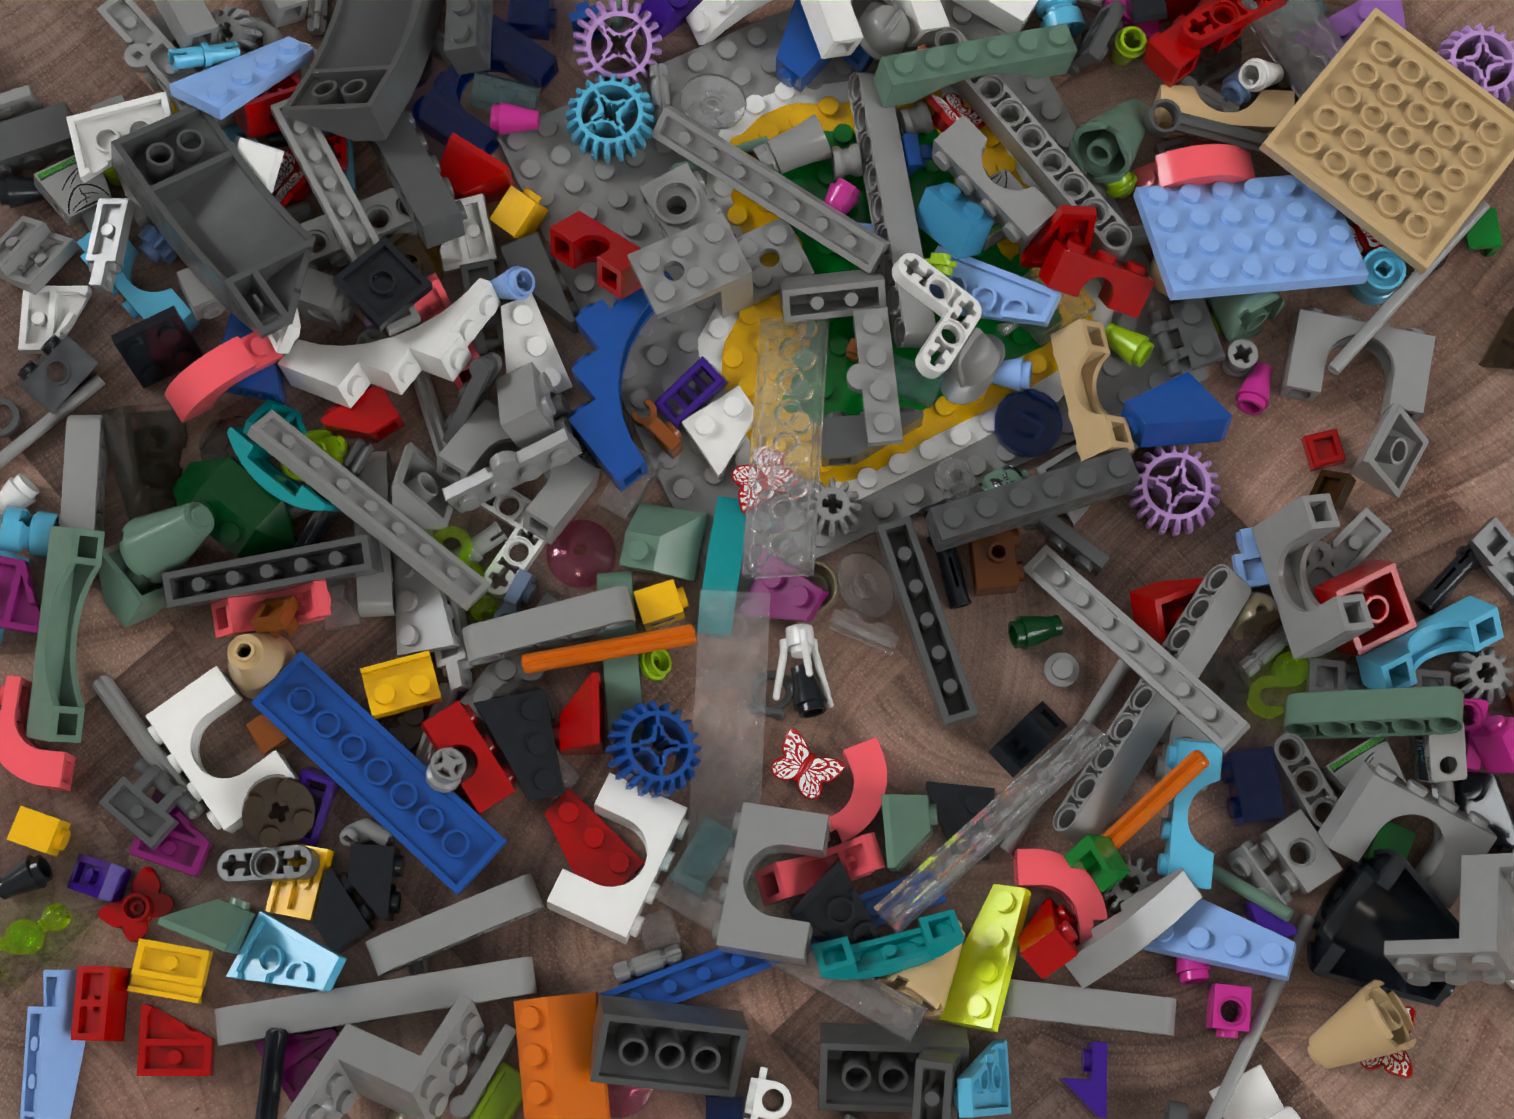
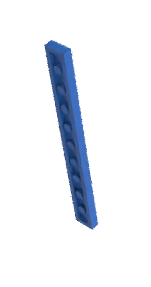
M934 867L859 894L876 928L946 901ZM813 935L809 953L813 952V944L820 943ZM717 948L599 993L598 998L599 995L678 1004L785 962L720 952Z

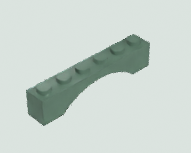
M1063 23L883 56L880 59L873 82L883 108L914 103L948 85L982 75L1016 73L1040 79L1066 74L1078 50L1067 24Z
M50 526L26 732L27 738L49 742L81 743L85 706L77 677V633L86 595L93 579L101 568L105 531Z

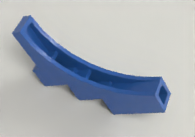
M665 270V277L669 280L674 281L670 274ZM642 288L622 300L618 298L612 308L603 299L595 304L590 303L583 307L575 318L579 333L595 352L582 355L571 369L576 383L592 402L578 406L572 412L568 421L575 436L620 492L648 473L646 461L630 437L622 409L623 374L629 352L640 330L654 313Z

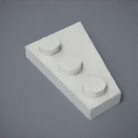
M166 91L66 117L79 175L84 183L113 166L111 141L173 114L170 98Z
M531 293L526 299L514 300L502 305L501 317L506 373H510L532 362L540 373L545 372L548 375L557 394L573 388L533 294Z

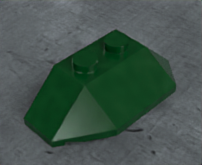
M233 457L190 462L172 489L179 506L191 502H199L210 510L214 518V528L209 535L238 558L291 549L298 540L294 534L293 522L287 503L266 491L252 478L244 466Z

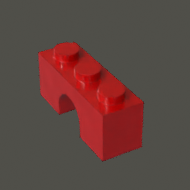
M1201 0L1188 15L1184 13L1179 15L1164 32L1157 31L1147 41V50L1143 62L1169 88L1194 71L1201 53L1199 49L1185 47L1179 39V31L1185 18L1219 0ZM1219 12L1214 14L1218 22H1231L1230 17L1225 13ZM1245 26L1209 44V46L1219 53L1241 37ZM1201 29V30H1199V31H1197V32L1201 35L1203 29Z
M581 211L550 226V255L572 269H576L586 263H597V285L621 300L642 288L627 256L641 249L640 247Z
M1055 238L1038 274L1039 278L1048 288L1077 298L1087 281L1092 278L1102 277L1104 281L1098 294L1099 299L1107 308L1138 318L1155 283L1153 278L1146 272L1147 267L1134 260H1128L1127 264L1117 260L1118 257L1103 249H1099L1097 253L1089 251L1084 243L1071 238L1067 242Z
M458 700L422 722L420 726L436 751L441 748L459 747L468 750L473 755L475 760L474 773L470 778L460 783L458 787L471 808L479 815L515 792L513 784L517 781L506 764L500 766L494 757V754L498 751L491 738L487 734L481 736L475 724L479 720L469 704L462 706Z

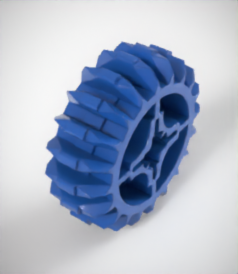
M650 701L646 706L643 703H637L633 706L632 710L626 709L623 711L621 719L618 718L612 723L611 726L615 731L608 733L606 739L613 744L606 748L605 753L614 755L615 759L609 762L608 767H618L620 772L616 774L615 779L621 780L625 777L628 780L625 790H631L637 786L638 796H644L648 792L651 798H658L662 793L664 796H670L675 793V789H683L687 784L686 780H690L695 776L696 773L692 768L697 767L701 760L694 754L700 752L702 746L693 743V739L698 737L699 732L693 731L690 733L687 728L692 720L687 719L683 722L680 720L682 710L677 709L670 713L669 703H663L659 708L656 701ZM639 724H644L641 740L631 743L635 727ZM655 747L657 752L660 753L656 755L654 754L655 751L652 752L651 749ZM672 755H676L672 771L669 775H664L663 768L666 767V760ZM636 760H638L641 763L643 768L637 763Z

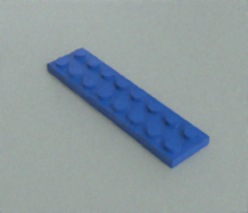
M302 651L251 702L456 895L459 896L508 843L455 792L442 793L431 788L425 776L427 767Z

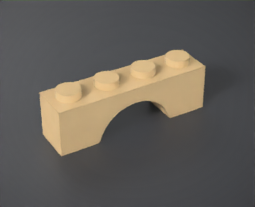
M1161 85L1155 102L1160 99H1169L1179 106L1182 113L1270 135L1295 105V91L1263 89L1249 107L1238 112H1221L1205 104L1194 86L1173 85L1169 88L1167 85ZM1162 107L1155 108V124L1160 128L1168 129L1172 124L1170 113ZM1172 131L1164 137L1174 139L1185 134ZM1198 138V139L1201 140V141H1209V140H1205V139Z
M1080 318L1052 333L1050 338L1053 346V356L1057 362L1061 378L1060 385L1065 395L1068 417L1073 427L1076 450L1081 462L1124 448H1128L1129 452L1134 451L1132 436L1125 417L1113 416L1107 413L1101 406L1097 396L1096 383L1098 373L1102 364L1110 355L1103 323Z

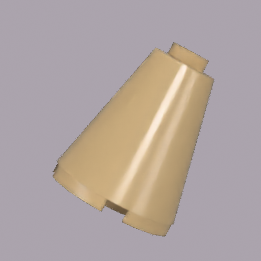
M269 632L248 633L235 637L227 649L228 673L233 686L242 695L254 700L296 656L295 649L281 635L275 639Z
M963 942L944 955L920 966L878 977L876 983H883L880 987L882 993L903 1009L911 1012L916 1007L924 1011L921 1016L922 1018L937 1020L944 1012Z
M1373 980L1367 983L1309 1037L1308 1053L1313 1062L1317 1065H1322L1326 1069H1332L1413 1048L1416 1044V1038L1410 1040L1409 1031L1414 1029L1413 1022L1399 997L1393 991L1386 993L1380 987L1385 983L1380 980Z

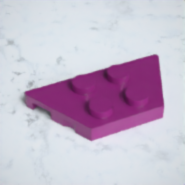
M0 556V629L38 635L41 610L30 563L21 559Z

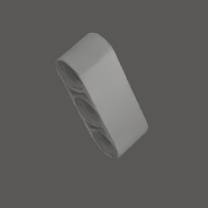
M1283 734L1269 744L1266 752L1267 759L1296 811L1302 809L1318 832L1323 823L1316 818V807L1322 806L1330 814L1338 800L1305 742L1296 734ZM1280 743H1286L1292 748V760H1286L1280 755ZM1299 774L1305 775L1310 779L1311 789L1309 792L1299 788L1297 784Z

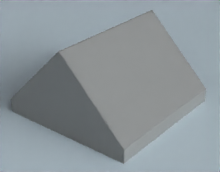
M1393 403L1380 417L1350 472L1351 475L1394 498L1400 497L1429 443V440L1400 404Z
M409 442L405 445L391 485L392 506L422 529L444 530L448 526L453 506L445 500L442 489L453 483L436 473L437 465Z

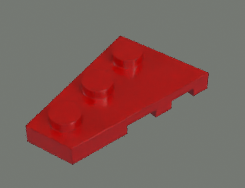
M570 788L544 812L574 874L601 886L615 887L626 884L645 864Z

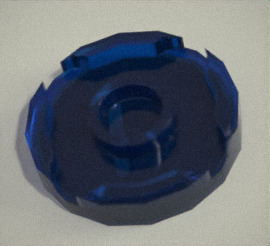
M1035 389L1008 394L998 405L993 419L994 433L1000 445L1010 453L1020 457H1037L1048 452L1059 439L1063 427L1060 409L1057 403L1044 392Z

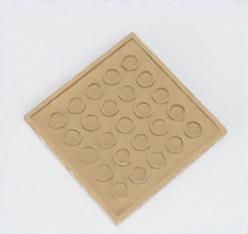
M1375 7L1262 143L1259 150L1419 273L1423 274L1514 159V111Z

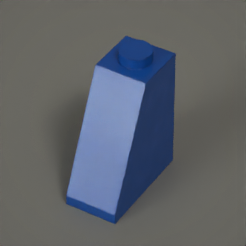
M795 0L777 53L776 73L778 79L789 88L793 86L801 93L833 58L821 59L800 0Z
M231 313L222 344L236 336H239V338L253 333V331ZM278 362L244 378L225 391L226 393L264 401L270 399L283 405L286 402L283 375Z
M1187 372L1125 401L1120 417H1125L1132 440L1141 448L1173 444L1220 442L1225 439L1233 416Z

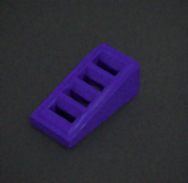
M702 356L654 404L678 429L682 425L683 420L701 409L729 382L707 358ZM703 371L713 381L710 386L699 376ZM692 380L704 391L700 396L688 385ZM682 389L693 400L690 405L678 394ZM670 399H673L684 410L680 415L667 403Z
M307 766L302 769L299 780L308 787L312 796L321 798L322 803H315V812L318 815L317 819L314 818L313 832H307L298 842L317 847L339 785L323 770ZM311 780L326 784V790L310 786Z

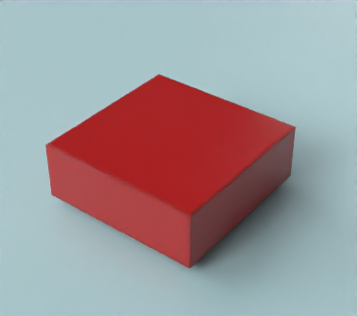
M1337 428L1306 435L1301 439L1310 471L1344 464L1347 461Z

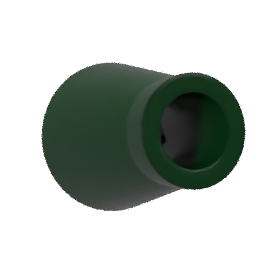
M1058 615L1017 616L1014 621L1009 622L1008 633L1011 644L1015 649L1022 648L1027 650L1055 636L1062 635L1063 625Z

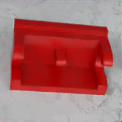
M77 966L71 1040L124 1042L130 968Z

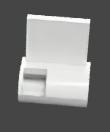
M1261 1064L1243 1073L1222 1117L1223 1119H1301L1292 1107L1283 1106ZM1220 1086L1208 1091L1213 1100Z
M760 1067L759 1077H751L744 1113L751 1114V1119H758V1117L779 1119L786 1115L792 1104L791 1094L784 1084L766 1079L768 1070L766 1067ZM770 1089L779 1090L783 1094V1105L777 1110H768L763 1105L762 1097Z

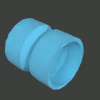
M1038 0L1034 11L1039 19H1043L1040 28L1066 23L1072 38L1082 33L1085 29V21L1080 8L1075 6L1077 0Z
M1378 248L1369 252L1363 259L1369 273L1365 284L1350 285L1352 294L1363 304L1374 306L1384 303L1399 287L1406 276L1407 268L1405 261L1388 248Z
M7 506L0 529V550L21 553L24 549H28L30 555L47 558L50 526H59V515L44 511H38L35 515H31L26 508Z

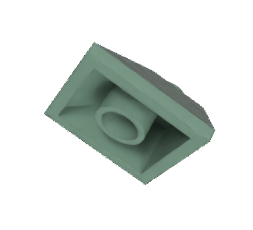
M640 503L626 530L619 565L628 571L632 570V572L695 582L708 514Z
M120 543L103 549L99 575L104 602L125 628L151 618L166 606L163 583L149 582L152 580L145 575L139 577L133 573L121 555Z
M881 795L887 868L892 873H901L933 835L932 825H938L937 804H930L928 795Z
M231 896L229 902L216 899L162 916L157 924L221 951L238 954L258 914L249 911L250 903Z

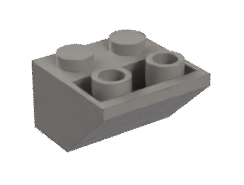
M532 362L496 379L500 426L517 447L525 448L563 428L573 436V431L567 418L570 407L566 398L562 394L557 395L548 375L545 372L540 373Z

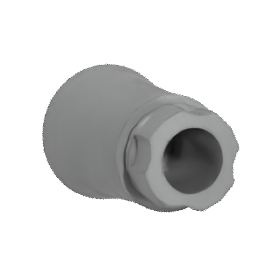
M815 114L784 133L768 139L767 143L753 149L758 161L780 174L813 162L832 158L827 138Z

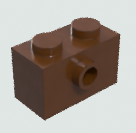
M1018 528L969 542L968 548L974 597L1016 593L1019 582H1024L1022 561L1016 562L1015 549L1020 548Z

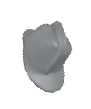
M872 2L866 7L858 21L864 37L859 44L869 56L880 61L883 56L901 53L910 34V23L904 14L903 8H897L896 6L886 5L881 2Z
M974 327L950 367L943 372L940 383L941 392L946 400L953 404L965 405L976 401L985 393L1005 357V346L1001 339L994 335L984 334L980 328ZM956 338L952 341L951 344L956 343Z

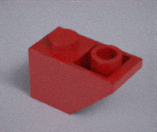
M370 385L351 409L335 404L325 412V416L320 418L327 431H331L333 435L339 434L352 439L360 438L372 443H378L405 426L384 390L376 385Z
M1051 897L1042 903L1018 936L1020 954L1042 980L1078 955L1075 941L1078 939V936L1073 929L1075 919L1065 905L1058 906Z

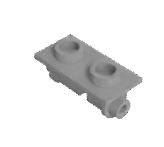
M1249 839L1237 849L1224 856L1235 876L1285 905L1293 899L1289 894L1291 889L1287 887L1276 870L1269 875L1264 873L1263 870L1271 865V863L1260 849L1258 843L1253 844Z

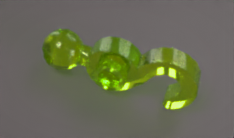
M450 525L435 533L433 538L440 544L449 537L458 539L462 545L458 558L484 579L486 578L482 566L475 561L469 560L473 551V542L466 530L459 526ZM483 595L470 608L471 615L479 622L493 619L494 613L498 610L495 600L487 595ZM489 612L492 617L485 619L483 613Z
M1291 652L1282 653L1271 665V675L1259 677L1250 685L1247 691L1246 700L1251 711L1255 715L1266 719L1280 716L1284 712L1283 707L1279 705H1265L1260 699V692L1264 688L1280 690L1299 686L1308 676V664L1306 661L1308 658L1294 660Z
M53 903L44 909L42 917L38 921L30 919L14 921L8 926L5 938L0 936V950L22 956L35 954L41 949L47 931L58 932L68 926L71 919L69 909L61 903ZM65 909L66 915L62 917V911Z

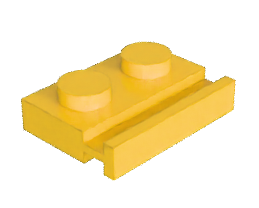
M429 650L360 668L371 715L374 719L442 702Z
M294 843L292 845H302L317 852L320 859L319 869L312 878L307 880L272 882L265 911L314 921L324 873L331 868L335 851ZM302 857L299 861L287 860V865L300 868L301 865L306 864L307 859Z
M139 938L131 971L132 978L127 991L201 1004L203 988L206 985L213 951Z

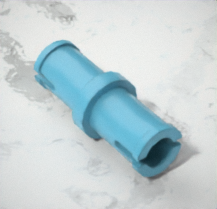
M236 41L210 45L207 42H198L197 46L169 49L168 60L169 64H173L171 65L173 71L193 67L208 69L212 65L221 64L240 56V49L237 47L238 43Z

